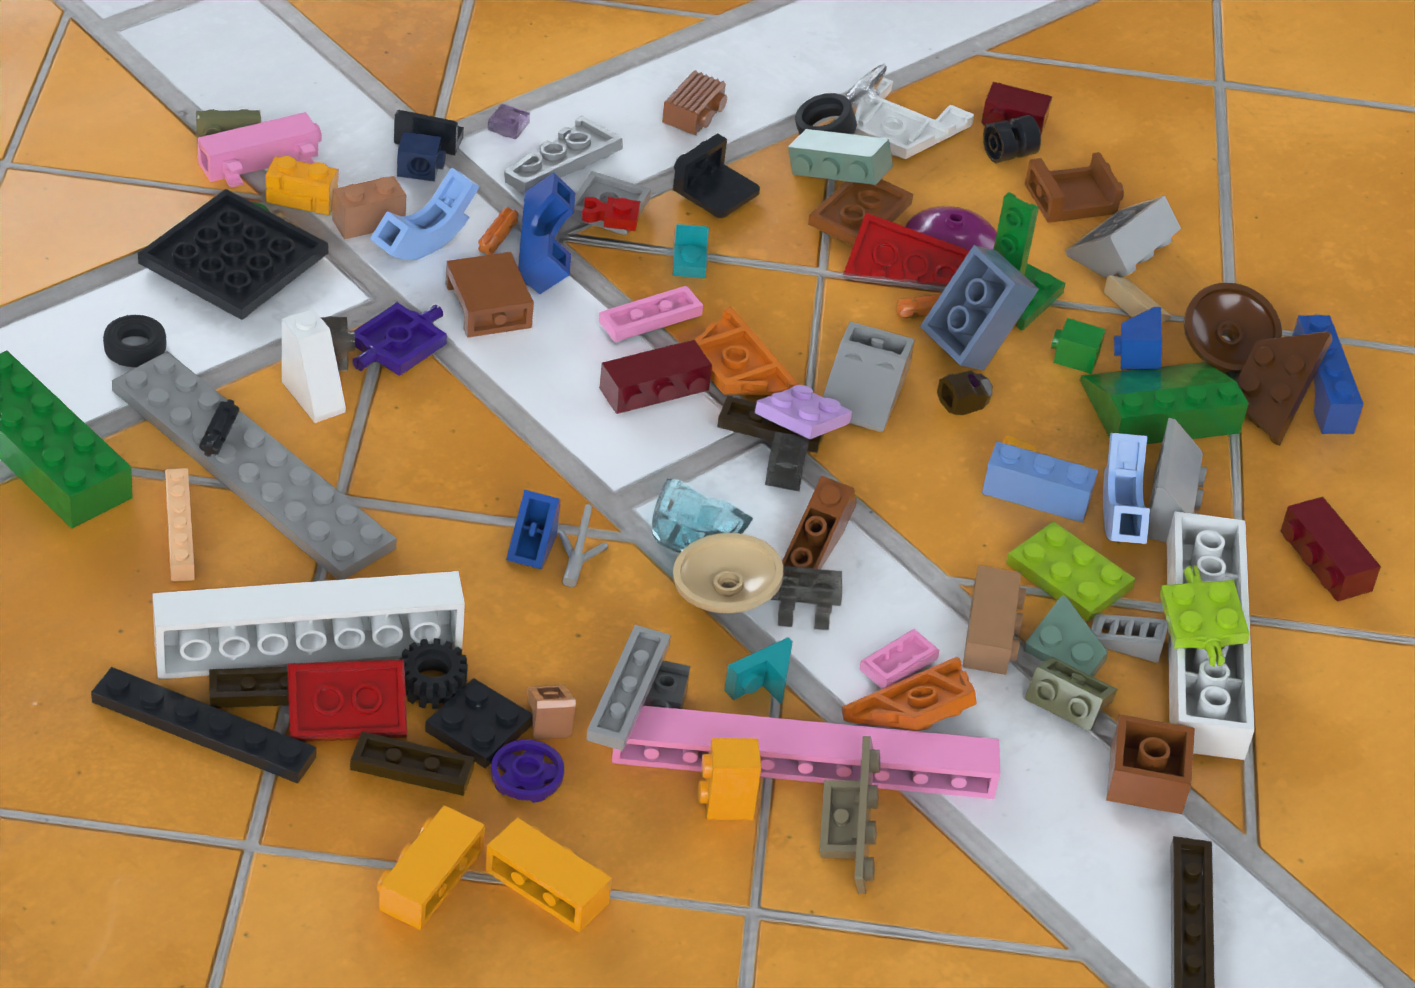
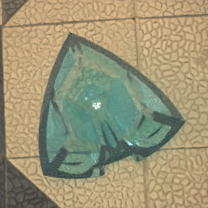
M667 478L655 505L652 531L657 543L667 549L680 553L692 542L709 535L720 533L743 534L753 518L725 500L706 498L680 480Z

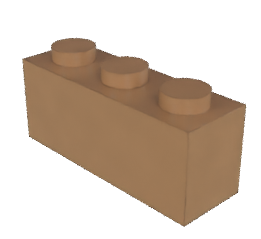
M978 565L972 593L962 667L1006 675L1009 660H1017L1020 640L1014 639L1013 636L1020 635L1023 614L1016 612L1017 609H1023L1026 588L1020 587L1021 572Z

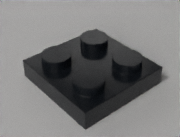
M473 678L426 720L425 732L457 752L475 757V763L486 769L492 763L495 753L501 747L516 741L533 725L532 713Z

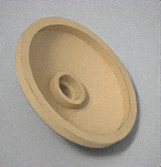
M720 533L700 538L685 547L675 560L673 579L679 594L692 605L713 613H741L766 603L778 592L783 581V563L776 550L759 538L740 533Z

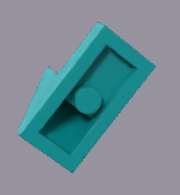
M676 225L674 232L673 276L705 278L709 227Z
M787 637L729 664L724 691L732 700H735L745 694L754 693L764 686L781 704L793 641Z

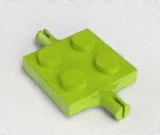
M1193 565L1192 571L1191 566H1188L1184 569L1186 584L1161 585L1160 598L1174 649H1205L1209 658V664L1215 667L1217 662V666H1221L1225 662L1221 648L1233 644H1247L1249 639V630L1234 580L1203 582L1199 568Z

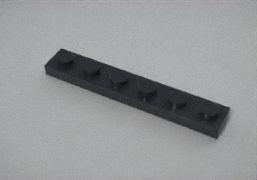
M113 667L107 671L91 691L92 703L297 784L316 759L315 746Z

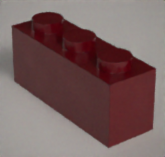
M690 340L602 362L599 389L615 413L619 414L709 391L712 364L697 342Z
M1323 496L1287 507L1280 530L1281 533L1337 602L1373 591L1381 566Z

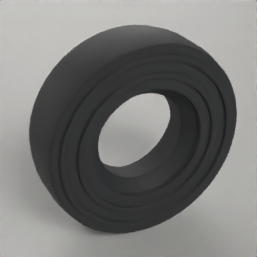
M135 314L119 317L110 322L105 328L103 335L104 350L108 358L113 362L126 367H138L165 353V329L160 322L149 316ZM130 336H141L147 338L148 342L132 346L122 343V340Z

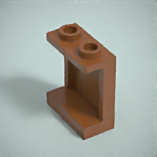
M1100 152L1093 153L1090 165L1081 168L1049 171L1042 158L1030 159L1025 185L1048 223L1112 215L1118 211L1120 201L1124 197L1123 186L1121 182H1118L1111 171L1109 163H1106Z
M511 252L446 261L445 285L448 290L455 291L463 309L464 331L467 338L532 328L534 301Z

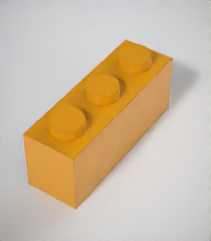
M443 805L434 818L428 817L421 828L418 838L413 844L407 843L392 870L387 869L381 875L377 884V891L380 892L379 910L421 930L483 852L485 824Z
M518 817L487 845L485 865L487 873L579 933L609 905L612 884L610 876L601 868L593 866L575 855L570 848L561 846L544 835L539 828L530 826Z

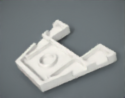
M868 72L855 114L857 127L854 135L888 138L891 154L907 159L971 127L974 114L949 105L936 120L885 100L884 98L892 90L893 81Z

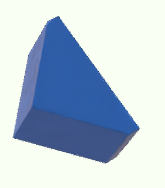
M524 490L506 560L538 569L543 568L558 533L559 498Z

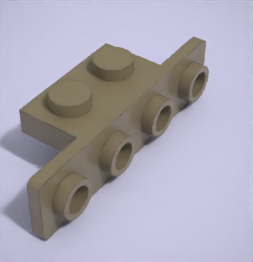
M863 736L860 780H824L820 856L821 858L856 859L855 883L858 894H866L867 881H874L875 871L874 857H868L869 844H876V821H870L871 808H878V785H872L873 773H880V750L873 749L871 736Z

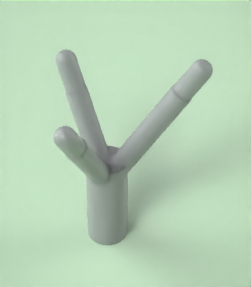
M591 504L585 506L575 550L565 531L560 530L558 532L569 557L562 580L563 584L568 587L576 586L584 562L608 548L607 543H602L586 553H582L592 511Z

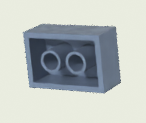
M973 245L920 327L960 366L985 370L1039 289L998 251Z

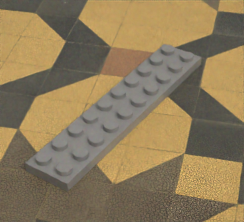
M168 351L112 380V391L337 580H343L352 576L396 549V537L240 410L219 454H212L211 457L205 456V452L199 448V444L220 402H227V399Z

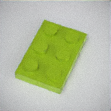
M1054 521L1009 552L1006 560L1007 565L1017 572H1021V575L1056 600H1059L1062 595L1067 597L1080 616L1087 622L1092 620L1095 614H1100L1132 590L1136 579Z

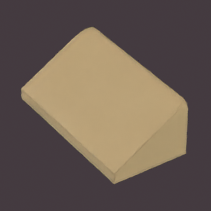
M1113 275L1107 277L1104 294L1132 318L1153 307H1161L1129 279ZM1161 307V323L1170 320L1171 315Z

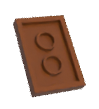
M883 179L876 185L846 181L809 215L808 225L853 246L865 213L893 222L912 204L913 194Z

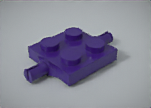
M398 302L350 333V344L363 352L353 358L354 367L362 371L373 362H378L397 375H402L447 344V334L433 324L434 321L443 317V310L440 306L437 308L438 305H433L424 313H418L407 309Z

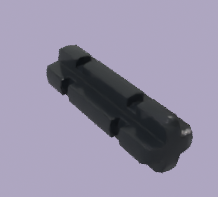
M228 399L227 402H220L199 444V448L205 452V456L211 457L212 454H219L239 413V407L234 405V401Z

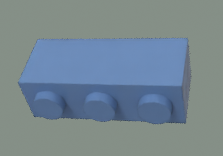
M996 442L988 462L982 494L1083 523L1091 501L1098 470L1013 445Z

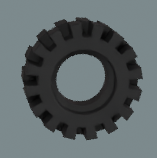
M434 638L433 644H428L427 639H422L420 646L413 642L409 645V650L404 649L402 658L400 657L399 660H404L406 696L408 695V702L414 704L419 700V707L426 708L427 703H432V709H439V703L445 704L467 684L468 664L466 655H462V649L457 646L452 650L453 643L446 641L444 645H440V639ZM437 670L445 673V675L428 677L421 674V672Z

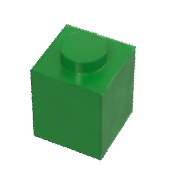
M1067 318L1063 329H1056L1052 340L1051 348L1056 349L1053 363L1092 374L1101 352L1106 329Z

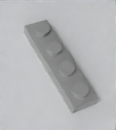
M634 625L587 729V741L624 751L670 646V634Z

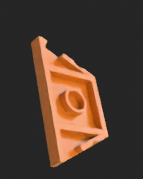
M731 306L723 311V317L717 323L712 321L705 328V332L694 339L711 362V381L723 395H772L773 393L782 392L795 385H799Z
M954 657L842 706L843 720L851 723L912 731L926 730L932 724L947 717L958 716L963 710L976 705V693L972 683L969 682L967 672L962 670L960 658Z

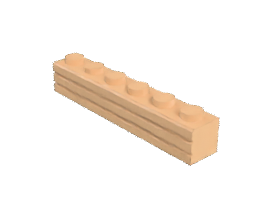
M188 468L166 469L171 581H192L195 579Z

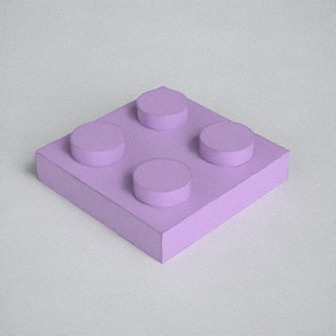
M795 385L790 389L773 393L771 396L757 400L755 414L803 437L812 439L850 424L852 411L840 406V402L835 399L823 398L813 393V390L807 386Z

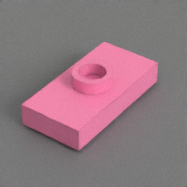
M913 629L863 659L859 670L883 689L910 677L936 661L940 650Z

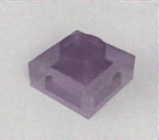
M501 104L489 118L488 130L501 134L504 137L517 139L530 123V113Z

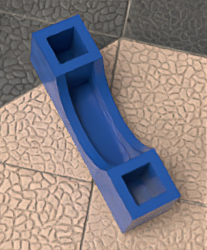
M552 173L525 191L518 268L525 284L531 286L539 294H542L570 275L571 253L557 242L555 237L561 226L574 213L575 192L555 173Z
M1298 315L1292 336L1326 331L1331 333L1333 339L1314 376V414L1322 434H1354L1363 407V401L1330 315Z

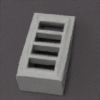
M1095 614L1091 630L1105 649L1158 663L1168 624L1167 620L1156 618ZM1102 628L1109 629V634L1101 633Z

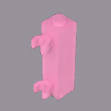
M304 112L198 137V164L210 182L226 179L229 187L243 185V181L239 175L269 168L275 156H291L296 161L315 163L311 157L318 156V142L322 140L321 130L318 124L313 123L308 114Z

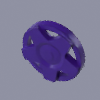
M517 740L504 745L495 753L491 763V777L495 788L502 795L535 803L545 800L546 797L553 794L560 787L564 777V763L559 753L543 742ZM526 750L520 756L511 754L516 751ZM544 755L549 757L554 764L545 763L543 761ZM498 767H499L502 771H504L505 774H503L502 776H500V775H499V772H498Z

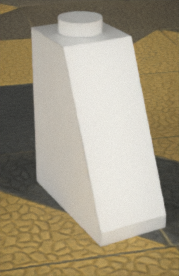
M312 308L282 318V383L312 421L317 423L345 413L346 406L330 328Z

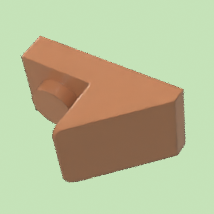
M565 685L527 687V702L532 708L533 737L535 739L570 737L572 735L576 702Z

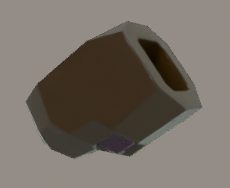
M971 370L958 374H948L939 379L937 394L940 403L949 413L966 415L983 409L989 403L993 386L987 377L982 374H975Z

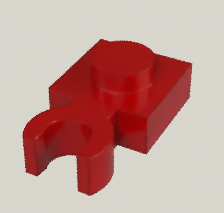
M585 197L582 221L588 223L604 221V227L636 231L640 201L608 197L606 203L594 197Z

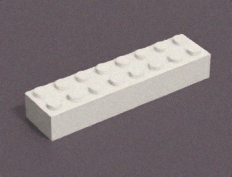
M1175 511L1166 541L1167 585L1186 584L1184 569L1191 566L1193 571V565L1199 568L1203 582L1234 580L1249 630V639L1247 644H1233L1221 648L1225 662L1221 666H1217L1216 662L1215 667L1209 664V658L1205 649H1174L1168 627L1169 720L1171 724L1195 728L1193 753L1245 760L1254 733L1245 520Z
M459 571L152 593L154 646L158 679L209 676V669L287 667L288 663L399 660L400 657L402 658L404 649L409 650V645L413 642L420 646L422 639H427L428 644H433L434 638L440 639V645H444L446 641L452 642V650L457 646L462 649L465 602Z

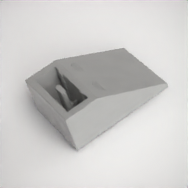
M850 321L840 343L823 398L835 399L840 402V406L851 410L850 424L884 432L909 372L915 339Z

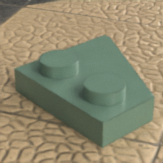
M1063 595L1025 642L1024 650L1042 661L1054 657L1092 677L1096 675L1105 663L1108 653L1068 598Z

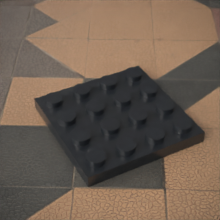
M225 189L138 252V264L243 320L328 254V243Z

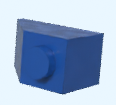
M1153 307L1121 323V336H1114V356H1121V369H1161V307Z

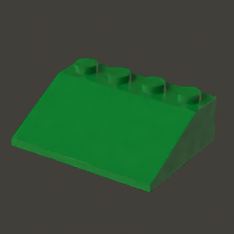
M1206 362L1164 366L1161 369H1136L1082 375L1080 379L1109 438L1110 433L1147 436V444L1162 443L1168 418L1176 419L1192 439L1240 434L1249 404L1234 379Z

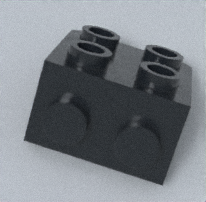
M717 133L676 159L674 164L673 191L712 215L724 218L758 196L760 186L724 164L727 139Z

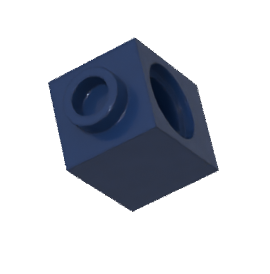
M403 132L397 155V177L435 182L438 169H444L446 151L441 150V137Z

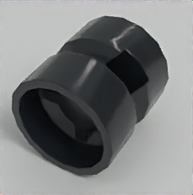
M1030 115L1009 119V121L1002 120L987 124L983 132V143L991 161L999 163L1014 159L1015 157L1020 158L1038 153L1041 146V134L1034 118Z

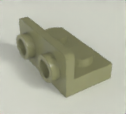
M210 109L196 111L197 144L198 137L261 123L260 110L218 111Z
M1051 657L1037 666L1025 699L1090 731L1094 727L1100 711L1113 702L1118 689Z

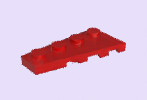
M865 213L843 275L947 286L970 250Z

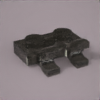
M783 566L781 587L770 599L779 601L778 626L792 627L795 602L815 604L814 629L829 630L832 605L841 606L842 571Z

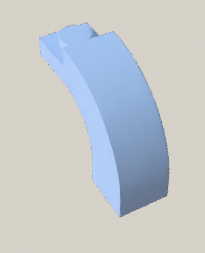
M451 167L426 206L409 216H399L387 211L370 239L396 258L403 260L423 258L445 246L463 228L470 218L464 212L480 186L460 171Z
M1110 433L1107 467L1104 469L1103 518L1106 537L1111 541L1147 544L1150 508L1145 507L1143 500V475L1147 436Z

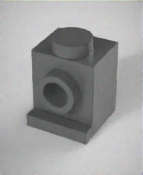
M663 661L643 706L683 709L688 689L690 666Z

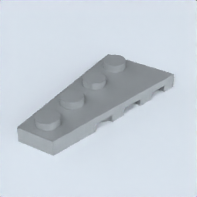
M581 115L575 120L574 127H565L560 130L555 141H545L539 146L540 151L537 154L529 153L505 170V183L525 194V191L552 173H555L561 179L574 171L584 169L587 165L600 159H605L611 154L622 150L623 140L620 136Z

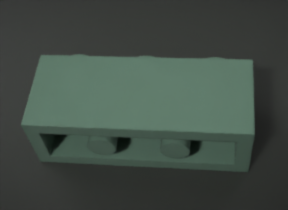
M805 129L788 146L793 175L876 185L893 167L888 138Z

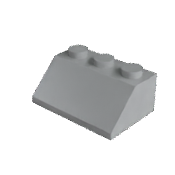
M1164 195L1120 209L1065 250L1068 257L1104 278L1118 274L1119 277H1124L1137 269L1135 264L1152 258L1155 255L1153 250L1170 244L1173 241L1171 237L1181 230V227Z
M1168 418L1155 468L1149 504L1150 515L1147 538L1162 542L1167 541L1175 511L1200 515V513H1196L1194 510H1200L1204 490L1197 488H1203L1207 467L1201 466L1202 450L1176 419Z

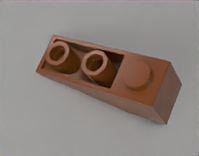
M824 476L820 477L782 560L783 573L808 583H813L843 535L855 509L857 501L853 487Z

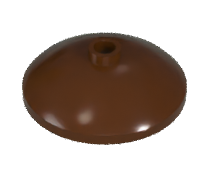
M1218 283L1202 289L1193 297L1184 316L1185 335L1193 351L1207 364L1225 372L1241 373L1256 341L1282 337L1281 322L1272 304L1257 291L1241 284ZM1222 336H1227L1230 339V341L1224 339Z

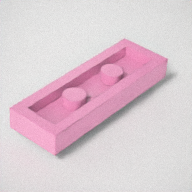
M686 285L599 312V323L613 341L618 342L701 316L703 304Z

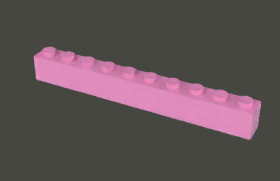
M653 706L642 707L624 751L613 748L612 763L702 772V755L709 754L711 738H758L761 760L760 777L824 783V780H860L863 736H871L873 749L880 750V773H873L872 785H878V788L994 799L1000 777L999 739Z

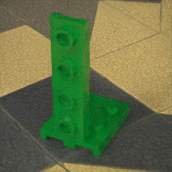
M1008 192L1003 198L993 250L998 251L1039 289L1017 321V328L1023 331L1064 293L1066 283L1027 263L1039 207L1034 204H1028L1016 198V195Z

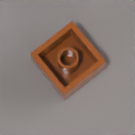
M1119 714L1111 744L1106 801L1182 814L1192 781L1195 728Z

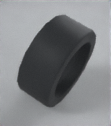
M824 93L812 97L798 108L795 115L799 135L805 129L854 134L857 127L856 117L850 100L844 95L837 93ZM840 116L830 124L813 126L823 118Z

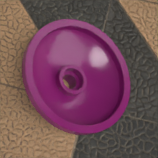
M938 206L923 210L914 215L906 224L907 228L967 250H971L973 245L993 250L997 234L994 227L979 214L954 206Z

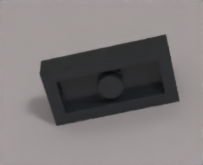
M397 110L394 119V143L400 144L403 132L441 137V150H445L446 154L455 156L463 139L464 127L458 126V122Z

